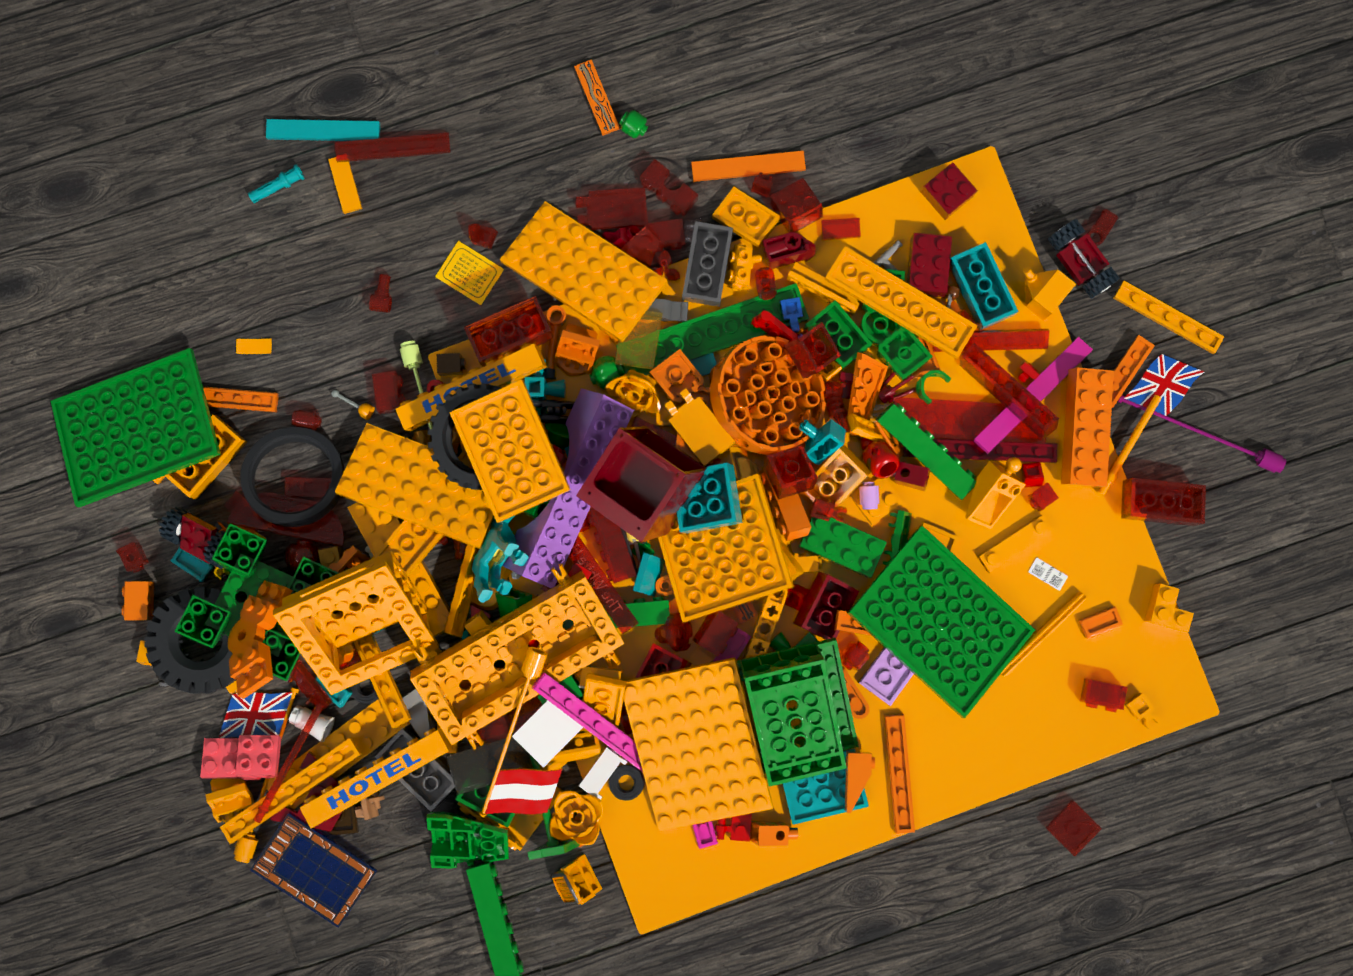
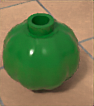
M602 356L594 362L592 373L589 376L593 385L597 384L601 389L606 390L605 386L610 381L623 376L626 372L621 360L617 361L612 356Z

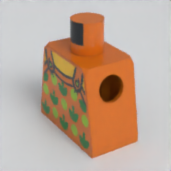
M751 821L750 841L758 846H787L789 840L798 839V828H789V825L784 822Z

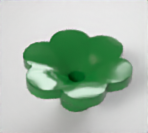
M638 542L641 559L644 553L655 554L654 550L650 548L651 545L649 543ZM633 545L632 553L636 555L635 547Z

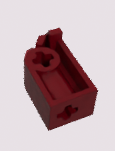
M795 232L762 240L763 251L769 270L803 260L809 261L816 252L815 244Z

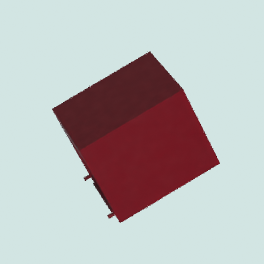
M647 426L619 428L576 496L640 542H645L667 535L678 519L677 511L684 505L688 495L696 483H699L707 468Z

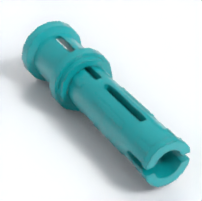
M295 164L292 169L280 172L277 178L248 192V195L255 204L284 187H291V184L300 179L304 180L305 176L300 167Z

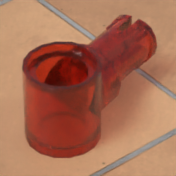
M379 275L377 290L375 294L370 296V311L390 313L392 306V297L389 293L390 276Z

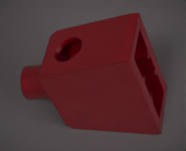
M900 462L899 468L890 477L894 478L896 484L925 492L930 468ZM903 472L909 473L908 477H902L901 475Z

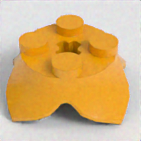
M629 370L627 374L613 379L605 386L609 395L617 396V402L634 410L631 418L640 415L644 409L649 413H658L660 411V399L656 392V381L653 378L638 373L635 370Z
M575 791L560 792L554 801L555 814L550 821L551 836L560 841L573 839L581 845L594 844L599 835V820L603 815L602 801L594 795H580ZM574 812H577V814L581 813V821L578 822L572 819Z

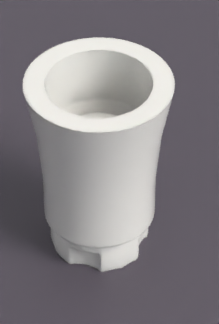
M298 705L289 717V723L312 735L320 742L325 741L335 722L334 717L323 715Z

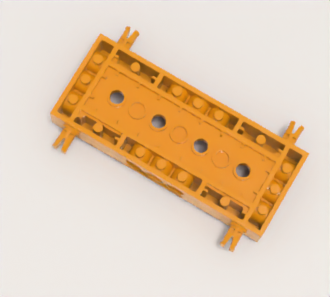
M560 563L558 566L561 574L554 567L551 569L559 584L433 658L429 656L423 644L420 645L421 653L416 648L412 650L421 665L410 671V680L451 745L466 737L473 750L477 749L474 739L480 746L484 744L477 730L518 706L527 679L521 669L529 648L528 643L533 639L539 641L537 648L548 653L542 672H545L558 683L601 657L605 659L609 669H613L610 659L617 665L620 664L613 650L623 645L624 642L583 571L569 577L563 564ZM567 619L573 621V626L569 629H565L562 626L563 622ZM496 660H503L505 666L501 669L495 668L494 663ZM539 677L530 680L523 703L539 694L531 688ZM462 680H469L471 682V686L467 689L461 688L459 684Z

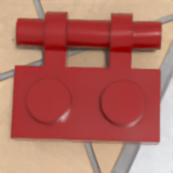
M752 813L732 817L731 825H725L726 818L719 819L715 827L717 839L724 840L725 832H731L730 840L750 842Z

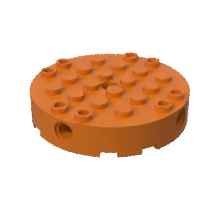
M765 335L744 341L726 353L714 370L710 385V399L717 421L730 434L737 445L750 452L772 455L799 446L810 438L799 430L800 424L804 420H808L809 423L818 428L825 412L824 391L826 390L822 375H819L814 366L816 363L800 346L781 337H766Z

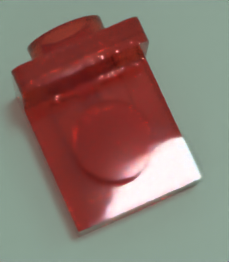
M1047 482L1028 495L1030 499L1028 502L1034 510L1037 509L1039 512L1059 497Z

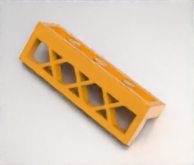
M795 262L787 276V281L793 284L797 283V286L830 304L836 300L845 312L854 315L861 301L824 280L825 277Z

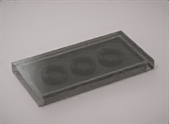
M511 737L500 770L516 768L533 769L528 752ZM506 738L476 747L477 749L475 750L472 748L446 756L457 795L491 785Z

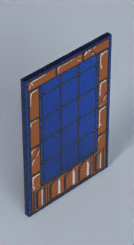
M289 812L262 853L258 856L250 871L339 928L367 885L370 884L377 869L315 828H310L309 824Z

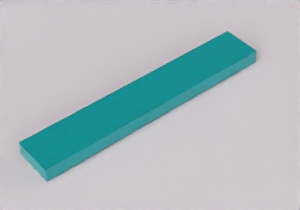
M267 119L266 138L268 140L380 142V122Z

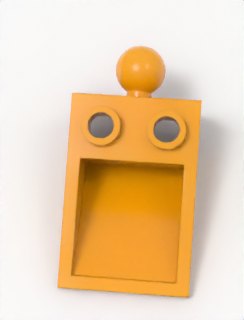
M1016 457L1009 458L1006 462V468L991 461L987 463L977 477L965 516L967 520L990 530L995 526L1026 485L1015 474L1022 467L1020 459Z

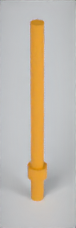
M1154 395L1111 470L1108 471L1107 487L1099 488L1097 493L1104 496L1110 485L1116 481L1117 473L1162 399L1158 395Z

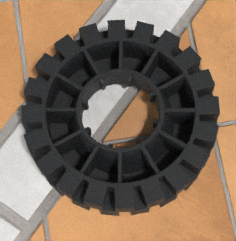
M194 587L191 590L179 591L177 595H171L164 600V604L161 607L158 606L154 611L152 621L148 622L146 628L148 633L147 637H145L146 656L148 662L153 666V671L169 686L188 693L209 694L225 689L236 680L230 677L229 659L232 652L228 649V636L224 635L223 639H220L223 642L220 651L214 653L216 656L207 661L200 659V662L190 660L188 654L185 655L181 648V643H183L181 640L182 635L174 632L193 595L215 604L221 590Z

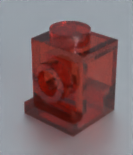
M131 542L116 550L126 571L139 572L144 569V565L149 563L139 542ZM130 555L134 556V560L132 562L129 557Z

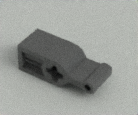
M655 299L640 320L687 321L688 302Z

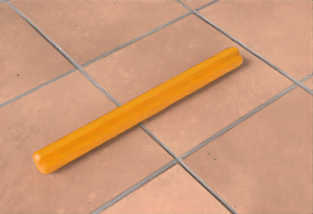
M1079 592L1021 647L1001 672V675L1003 677L1008 676L1087 600L1085 595Z

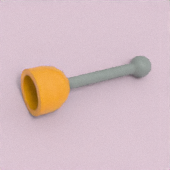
M333 390L331 393L333 397H338L358 408L359 415L365 420H369L374 413L375 407L370 404L358 405L339 394L338 390Z

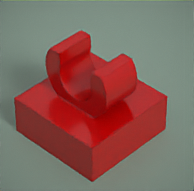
M1026 360L1020 365L1023 372L1018 376V379L1024 383L1029 377L1035 380L1040 375V372Z

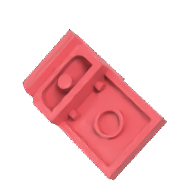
M239 735V738H204L200 777L202 779L243 780L278 777L281 737L279 735Z

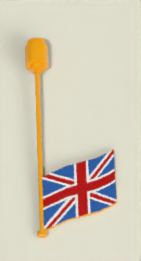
M292 687L291 692L276 694L253 692L244 699L238 697L237 693L232 694L219 738L239 737V735H279L282 740L294 698L299 689ZM265 778L259 800L264 797L269 781L268 778ZM253 830L237 840L233 853L235 860L249 863L250 859L253 858L258 839L255 838L256 835L252 834Z

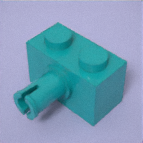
M832 419L819 429L809 423L808 420H804L799 426V430L810 437L805 441L804 456L816 465H820L844 445L846 429Z

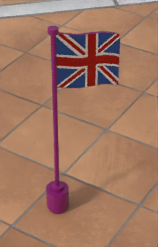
M1163 354L1150 364L1138 384L1125 397L1121 395L1117 401L1146 411L1154 395H1158L1162 399L1153 415L1255 456L1256 466L1273 473H1281L1285 467L1286 459L1283 458V455L1266 448L1255 453L1168 417L1167 415L1181 402L1193 382L1204 371Z

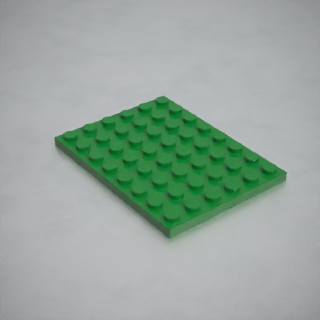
M191 348L51 401L76 507L85 506L221 455L194 351Z
M923 526L918 527L847 612L961 718H966L1035 631L1029 623Z

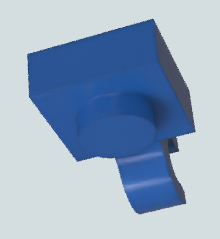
M800 297L781 300L783 320H789L790 329L795 333L799 332L798 318L803 317Z

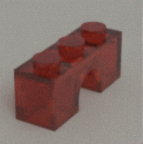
M654 159L641 174V185L646 190L655 192V196L662 203L666 201L675 214L685 216L698 201L699 195L685 183L677 190L667 189L664 183L670 176V171Z

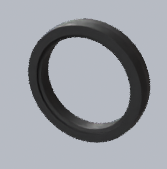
M288 427L265 435L252 446L242 464L241 486L249 506L264 520L283 527H300L320 520L335 507L341 497L335 493V490L345 469L338 450L325 436L307 428ZM291 442L307 443L319 448L327 455L332 466L330 486L320 501L302 511L281 512L268 507L259 499L255 490V473L259 463L267 453L280 445Z

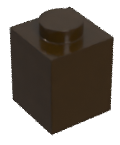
M460 353L436 354L437 373L440 376L463 375V370L466 369V361Z

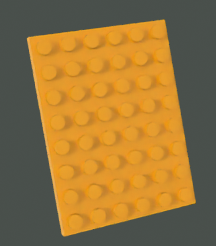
M735 657L625 680L627 682L624 702L659 831L773 809Z

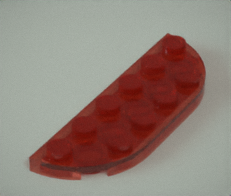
M276 493L257 494L265 505L281 512H298L317 503ZM245 499L236 505L227 521L228 524L340 547L344 545V532L341 522L332 510L314 523L300 527H283L264 520L249 506Z

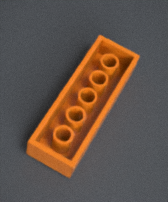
M1079 367L1068 369L1061 475L1062 485L1107 487L1114 371Z

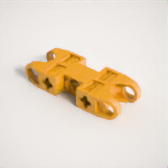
M787 589L783 590L780 596H774L773 594L765 596L743 659L767 653L772 634L787 597ZM773 607L774 611L769 612V608ZM762 623L770 625V630L767 633L759 631ZM760 644L761 647L756 649L755 646Z

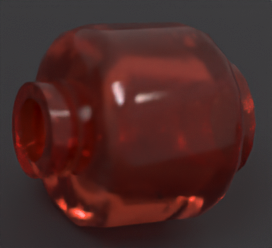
M859 641L856 643L850 642L841 652L842 665L848 670H860L869 660V649Z

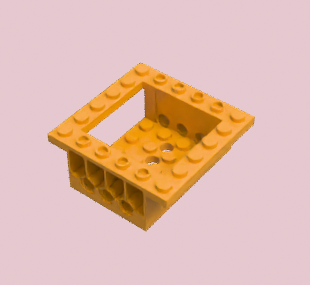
M392 551L282 598V606L273 610L275 619L331 695L415 659L416 656L412 650L416 648L421 653V644L424 645L428 653L439 648V644L429 628L426 604ZM371 594L378 595V597L374 599H371L368 596ZM353 602L360 603L358 606H351L350 604ZM335 610L342 611L340 614H333L332 612ZM399 622L410 638L407 642L343 670L339 669V648Z

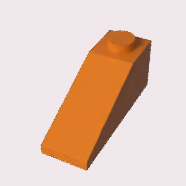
M846 751V813L852 812L872 774V769H875V757H872L870 752Z

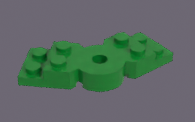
M884 269L904 281L905 271ZM862 303V309L866 313L862 318L860 330L871 341L872 346L877 347V356L888 366V369L891 368L901 381L908 378L932 359L933 356L912 332ZM882 323L885 329L879 330L875 324Z

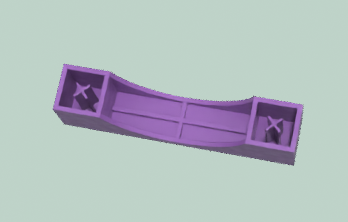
M581 388L565 423L569 432V453L564 475L571 490L552 498L544 510L531 523L517 530L515 534L516 544L519 545V550L528 555L525 565H516L508 557L502 566L549 588L555 587L558 580L551 569L554 567L561 574L558 564L562 563L564 567L591 507L576 495L617 430L627 427L633 414V409L604 394Z

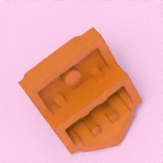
M568 324L566 329L562 330L553 363L557 364L569 377L590 373L600 340H597L598 333L590 329Z

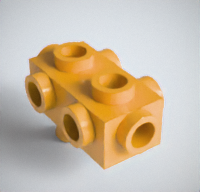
M735 244L734 249L730 251L728 256L730 267L726 278L728 287L732 291H742V289L748 287L753 263L762 261L761 254L752 255V248H747L744 244Z

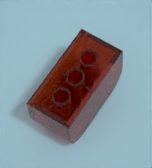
M536 296L464 326L482 367H485L486 363L496 359L498 361L504 358L503 355L510 351L515 353L521 350L520 347L527 343L540 346L553 338L551 329Z

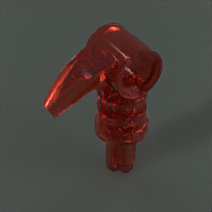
M844 380L828 381L824 383L826 390L824 391V400H826L829 419L834 420L846 429L847 433L849 428L845 417L848 415L842 399L843 388L846 387V382Z

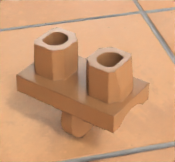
M377 791L361 800L362 806L355 808L356 817L368 820L379 816L378 809L381 808L380 801L385 799L384 795L378 796Z

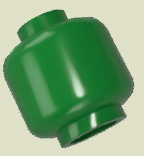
M635 110L626 111L619 123L621 131L632 138H637L639 135L643 136L648 129L646 125L647 118Z

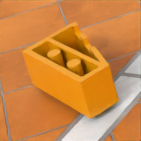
M582 728L547 765L600 756L599 739L585 728Z

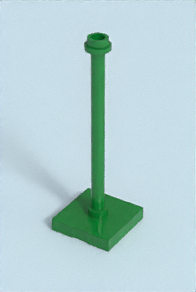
M530 755L533 769L541 770L540 764ZM548 809V812L542 813L548 838L547 844L529 851L528 857L529 860L564 854L580 846V844L573 839L558 841V839L551 836L550 809Z

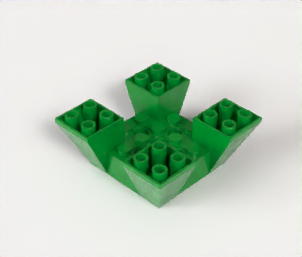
M229 524L212 557L213 561L231 572L215 604H212L193 595L174 632L213 648L224 635L229 637L233 626L241 619L240 612L244 602L239 603L236 601V597L239 594H246L247 598L249 595L256 597L258 589L264 580L287 587L292 590L291 594L339 573L305 557L302 558L294 576L279 571L261 562L267 542L266 539L233 524ZM277 621L272 629L269 631L265 629L263 643L270 646L273 676L287 682L301 653Z

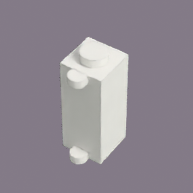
M607 746L579 787L601 800L602 796L598 794L619 763L621 762L626 765L628 761Z

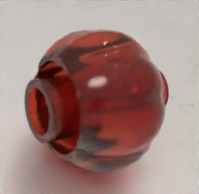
M297 539V543H291L286 548L284 554L285 563L295 572L303 557L320 564L319 549L312 545L313 541Z

